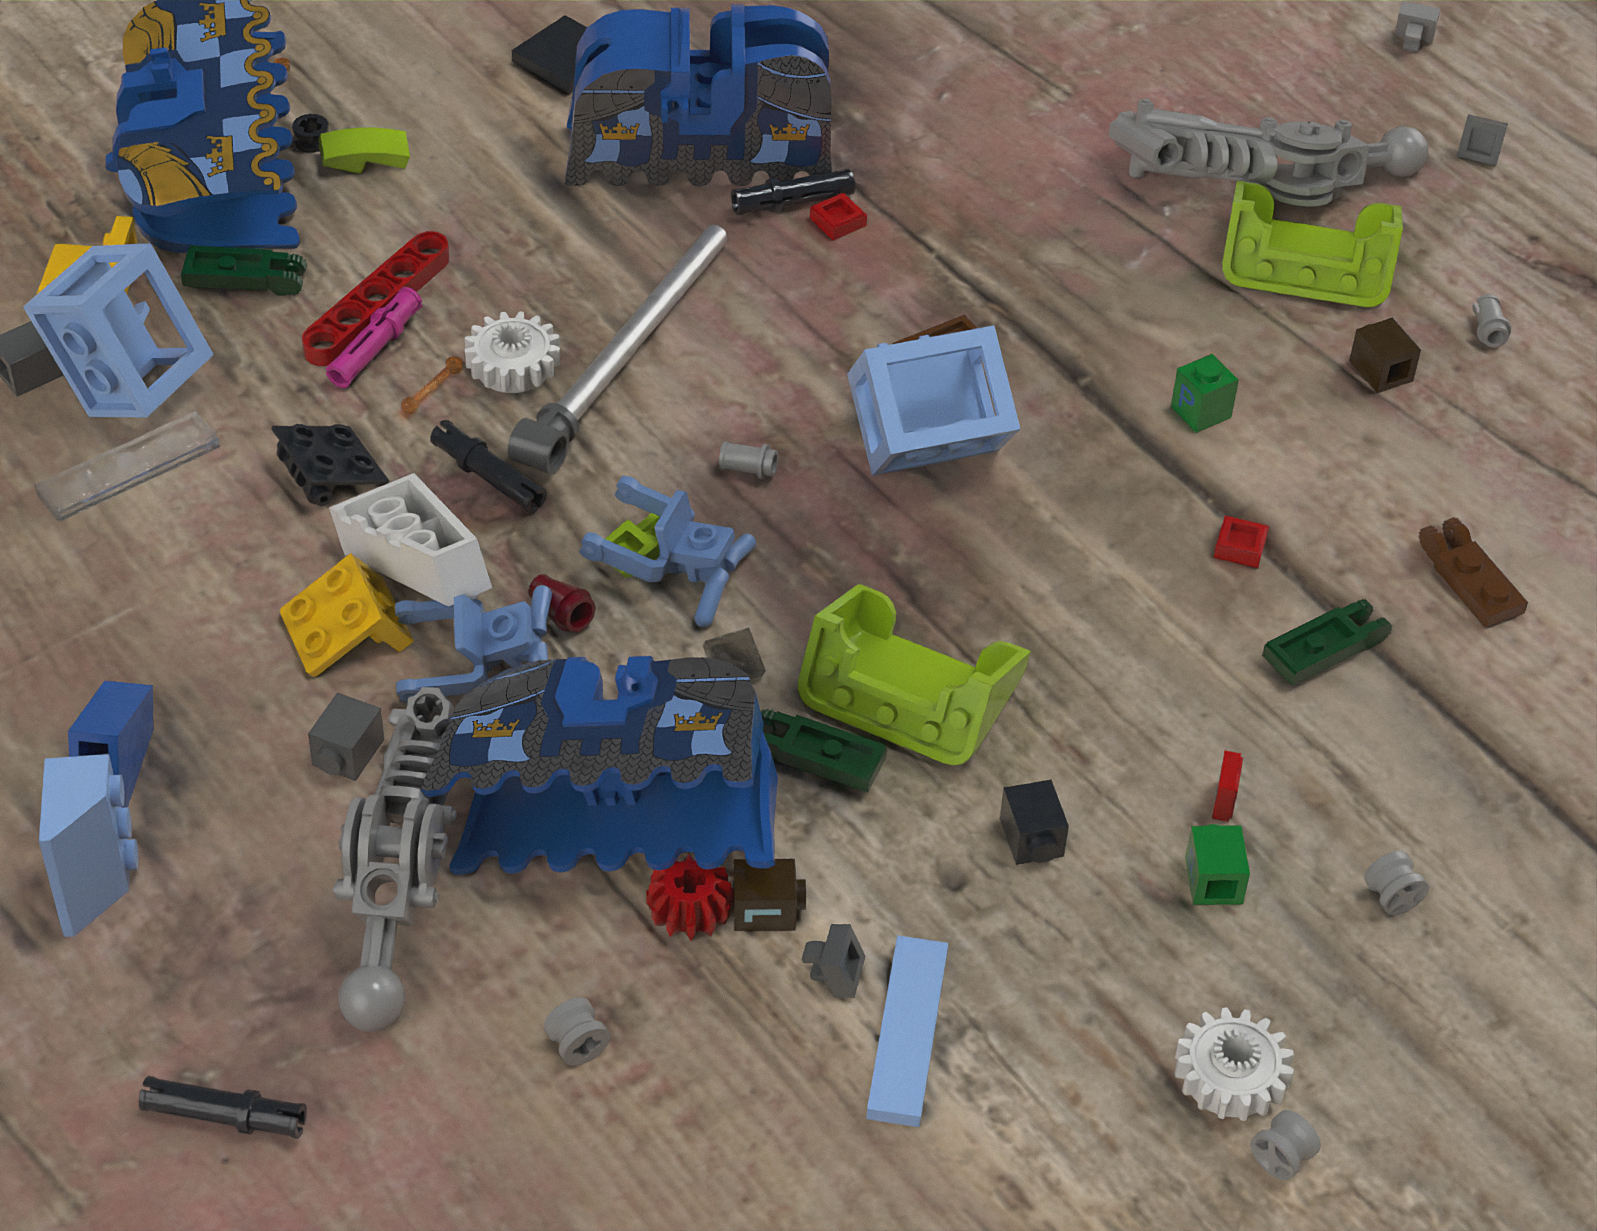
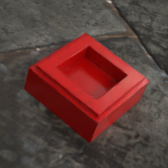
M845 193L810 207L809 218L833 241L867 226V214Z
M1225 515L1213 558L1259 568L1269 526Z
M1224 750L1212 819L1229 822V819H1232L1243 764L1242 753Z

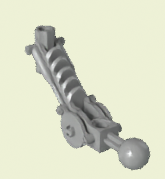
M1147 98L1138 101L1137 113L1133 111L1120 112L1118 117L1110 123L1109 137L1115 140V144L1131 154L1129 175L1133 178L1144 177L1145 171L1186 178L1213 177L1256 183L1265 186L1272 193L1273 198L1278 201L1306 207L1322 206L1339 198L1341 187L1363 184L1366 168L1383 167L1390 175L1405 178L1421 170L1429 156L1428 142L1418 130L1411 127H1396L1384 134L1379 143L1367 144L1350 135L1352 123L1344 119L1336 121L1335 126L1322 125L1311 121L1287 122L1278 125L1277 120L1272 117H1266L1261 119L1260 129L1219 123L1200 115L1154 109V103ZM1277 156L1293 161L1294 164H1278Z
M422 687L415 696L408 698L406 709H392L388 721L395 729L384 755V771L375 794L369 795L367 799L354 797L350 803L345 824H342L340 829L339 849L342 850L344 879H338L337 883L334 884L333 894H335L337 900L353 901L351 913L362 922H366L360 967L352 971L344 979L338 992L339 1009L345 1021L355 1029L365 1032L381 1031L392 1025L399 1018L405 1004V992L399 976L391 971L397 925L413 926L416 907L434 908L439 901V893H437L436 887L432 886L438 874L440 860L445 859L446 856L445 849L446 844H448L447 834L443 833L445 825L453 824L457 817V811L452 806H444L448 792L440 796L427 797L420 787L439 750L455 710L440 688ZM390 823L403 824V827L390 826ZM384 857L399 858V864L383 863ZM386 882L397 883L398 892L394 900L387 905H377L375 903V893L380 885Z

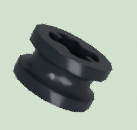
M306 114L296 118L292 124L293 140L296 148L304 152L314 153L320 151L318 139L320 134L329 131L327 119L318 114Z

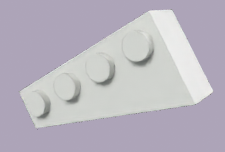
M415 473L329 507L344 555L347 556L352 553L373 570L448 607L454 605L455 596L464 594L473 601L480 593L492 588L477 538Z

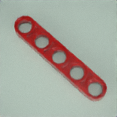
M435 231L417 234L310 325L302 334L305 360L312 365L328 366L370 324L371 315L378 308H384L401 288L408 287L416 292L419 291L449 263V243L446 236ZM425 249L440 250V252L435 254L421 253V251ZM401 271L414 273L409 277L394 276L395 273ZM375 294L387 296V298L379 301L367 299V297ZM345 318L360 319L359 322L351 325L340 323ZM321 341L332 343L330 347L324 349L312 347L313 344Z

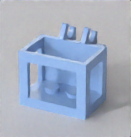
M151 243L92 246L23 306L89 417L147 418L214 355ZM108 262H118V263L111 268V266L109 265ZM145 273L187 348H157L143 324L149 313V306L146 301L135 304L134 308L124 291L141 274ZM156 365H173L147 389L142 380L146 374Z
M994 325L934 337L924 335L919 336L918 340L891 345L887 343L877 344L875 348L865 349L847 373L872 476L997 452L1020 430ZM982 361H983L984 369H985V372H986V376H987V380H988V384H989V388H990V392H991V396H992V400H993V404H994L996 416H995V414H994V410H993V406H992V402H991V398H990V394H989V390H988V386H987L985 374H984V371H983V367H982V363H981Z

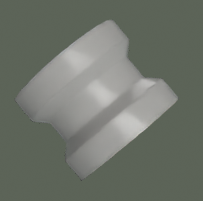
M1394 851L1380 857L1370 865L1364 876V880L1370 890L1379 892L1381 895L1380 904L1385 912L1390 915H1398L1414 908L1425 898L1429 891L1427 881L1422 875L1413 872L1414 864L1409 855L1404 851Z
M574 998L561 1003L552 1010L544 1022V1031L552 1041L560 1044L558 1047L559 1054L567 1065L576 1066L593 1060L602 1053L610 1041L608 1029L602 1022L595 1021V1009L585 998Z
M1283 1110L1272 1119L1269 1130H1261L1251 1139L1250 1146L1256 1161L1265 1171L1280 1180H1289L1299 1172L1302 1160L1308 1161L1319 1152L1321 1143L1315 1129L1306 1119L1291 1110Z

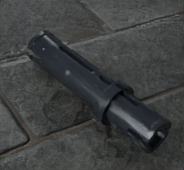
M849 168L786 181H778L776 178L768 179L762 185L732 189V208L737 216L770 209L771 212L781 211L783 206L827 199L841 193L852 195L855 193V179Z
M449 420L440 422V426L446 429V432L437 425L435 426L430 436V442L456 459L457 466L468 473L474 472L523 507L528 513L532 514L537 511V507L531 504L532 501L539 507L544 504L547 490L488 450L485 441L478 437L471 438Z
M147 1076L143 1081V1086L149 1087L150 1091L141 1089L139 1094V1108L142 1111H154L236 1126L239 1133L249 1135L254 1130L298 1139L303 1133V1128L297 1127V1124L305 1125L307 1118V1106L305 1103L297 1104L264 1098L259 1094V1091L247 1089L241 1094Z

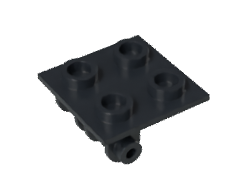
M295 424L293 426H272L271 428L279 440L276 452L278 458L284 462L299 487H303L302 490L311 504H316L317 506L329 504L332 500V492L335 485L389 483V479L350 426L334 424L332 426Z

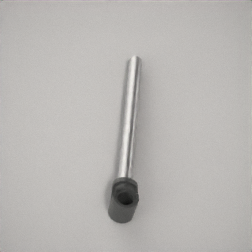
M709 225L558 403L544 405L536 416L537 421L522 418L517 423L508 443V456L511 460L550 475L555 474L560 469L567 456L569 442L573 441L579 432L578 419L727 243V234L721 227Z

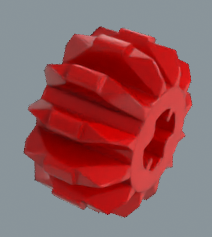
M690 852L687 853L684 861L678 862L676 860L667 869L653 870L649 889L646 890V904L649 906V910H651V918L654 921V925H666V931L670 938L680 931L686 932L690 941L693 940L698 931H702L712 937L716 924H726L730 916L731 903L734 901V889L731 887V883L728 882V874L725 867L709 870L703 869L696 864Z

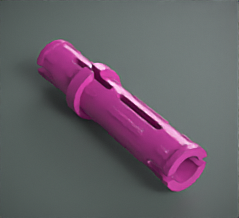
M403 287L384 308H378L371 315L370 324L326 367L328 379L337 387H348L358 373L365 368L390 340H396L403 333L404 324L423 306L420 295L411 288Z

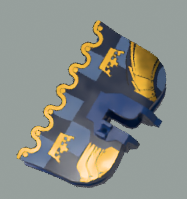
M156 0L144 6L128 23L124 33L122 52L126 73H123L121 76V85L116 97L115 107L118 126L112 138V152L105 156V165L108 171L119 174V180L125 195L133 204V215L141 234L151 244L160 249L175 253H187L190 245L251 249L298 248L300 245L297 229L292 226L278 224L281 218L292 215L297 209L294 195L282 192L283 183L289 182L294 177L295 170L293 164L288 160L276 159L280 151L287 149L292 144L293 138L290 130L287 128L273 126L277 119L289 113L290 103L285 96L270 93L275 87L287 81L288 72L281 63L268 62L271 56L279 54L285 49L286 37L282 31L255 32L270 24L271 15L266 7L251 5L250 2L252 0Z

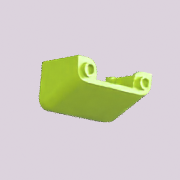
M1237 181L1222 262L1224 276L1231 284L1244 288L1362 307H1375L1382 304L1388 298L1403 231L1402 206L1384 203H1372L1365 206L1359 212L1354 232L1272 219L1274 211L1272 193L1260 184Z
M862 584L856 585L817 613L814 617L798 678V692L803 702L817 712L949 765L963 764L977 752L1023 677L1031 653L1030 650L1012 643L997 641L982 650L976 667L896 636L892 634L896 622L894 604L888 596Z

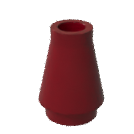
M540 574L532 580L528 589L530 598H532L536 587L545 585L550 588L552 598L548 616L560 630L579 632L591 623L595 615L596 606L587 590L552 579L546 574Z

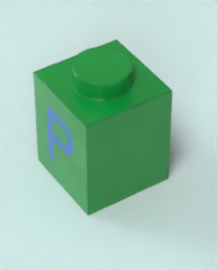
M1213 354L1177 368L1171 408L1198 433L1232 418L1239 379Z
M1209 824L1205 826H1191L1185 860L1193 905L1243 904L1250 877V869L1242 825L1222 826L1219 824Z

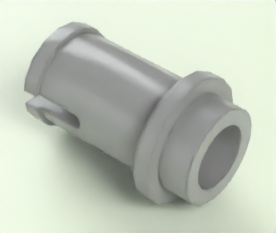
M1491 294L1482 295L1476 299L1478 304L1473 303L1472 305L1479 325L1477 336L1482 343L1489 347L1502 346L1509 339L1511 324L1508 319L1503 317L1498 297Z
M724 441L719 455L720 469L757 474L758 479L764 480L766 476L773 477L776 473L778 451L771 449L768 444H763L759 448Z

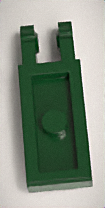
M190 245L182 268L181 280L182 286L264 291L269 289L279 296H286V294L295 296L302 289L303 280H301L302 277L300 276L306 273L307 263L306 259H303V256H299V254L273 252L270 249Z
M1362 599L1341 609L1336 607L1268 641L1264 645L1262 656L1293 686L1365 650V648L1370 649L1376 646V644H1380L1391 634L1393 626L1387 619L1381 617L1380 619L1377 618L1376 621L1373 620L1358 627V625L1365 623L1374 611V607L1366 599Z
M768 708L761 711L763 720L762 731L765 733L764 736L773 760L777 759V762L869 792L886 759L887 747L885 744L799 715L793 717L779 711L774 712L773 709L769 710Z

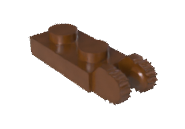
M1455 517L1445 520L1442 524L1444 536L1434 526L1420 529L1419 542L1423 551H1426L1428 557L1434 562V568L1484 627L1495 625L1525 613L1528 601L1477 542H1472L1469 529L1465 524L1461 523V520ZM1448 542L1450 543V546H1451L1453 549L1448 550V547H1447V543H1448Z

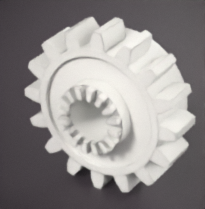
M521 311L517 313L515 318H509L506 312H501L500 320L497 321L487 316L484 318V327L473 325L471 327L472 336L465 337L466 368L471 369L472 378L474 380L480 379L484 383V387L499 392L521 393L539 387L547 377L552 378L554 376V367L560 366L559 335L553 334V325L551 323L541 326L540 316L537 315L530 320L524 319V312Z
M1227 1007L1222 1008L1220 1019L1217 1020L1207 1012L1202 1013L1199 1026L1188 1023L1185 1028L1184 1037L1179 1039L1175 1054L1177 1063L1174 1073L1175 1077L1185 1079L1182 1089L1183 1094L1192 1095L1198 1102L1197 1107L1203 1110L1206 1108L1217 1114L1218 1118L1224 1119L1225 1116L1239 1117L1241 1121H1246L1247 1116L1259 1113L1261 1116L1267 1115L1270 1102L1278 1105L1283 1102L1285 1091L1290 1087L1294 1069L1291 1068L1294 1056L1293 1050L1283 1049L1286 1035L1283 1032L1270 1034L1268 1028L1271 1020L1267 1018L1262 1019L1257 1024L1251 1022L1250 1010L1246 1009L1241 1013L1240 1018H1232L1231 1012Z

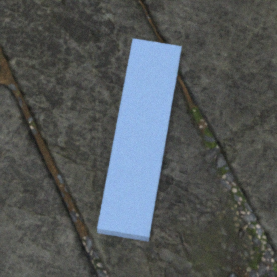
M897 935L866 1119L920 1127L948 951V943Z

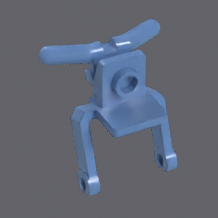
M622 476L616 485L618 489L615 492V497L623 503L634 505L660 517L655 525L660 549L658 559H649L591 532L586 533L583 537L579 553L588 560L601 561L647 582H659L665 573L681 574L682 572L687 573L690 582L698 583L699 580L705 582L706 584L695 614V622L700 627L710 626L713 622L723 589L729 580L727 572L734 571L738 562L755 548L756 539L751 534H743L733 542L735 535L732 528L693 522L695 513L690 507L686 491L677 490L671 498L641 485L630 476Z
M545 585L536 587L533 591L530 606L522 601L485 612L481 601L478 599L472 601L464 594L455 596L454 605L449 607L436 600L425 602L404 600L395 604V616L398 617V622L401 624H415L418 622L454 618L455 648L472 661L474 665V671L469 674L400 680L396 683V694L399 696V701L407 703L408 698L415 696L422 687L440 688L444 696L467 694L476 686L488 680V671L493 670L494 666L499 665L501 660L505 661L512 668L521 665V661H529L530 663L538 660H548L547 644L542 642V637L547 634L546 621L552 598L550 588Z

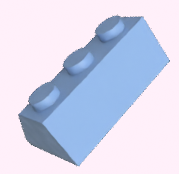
M109 754L45 758L39 845L64 937H72L78 934L129 891L130 870H138L137 840H128V838H131L132 833L129 807L121 808V806H124L122 775H113Z

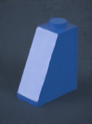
M104 681L68 730L69 757L109 754L113 775H122L124 806H121V808L129 806L154 730L153 685Z

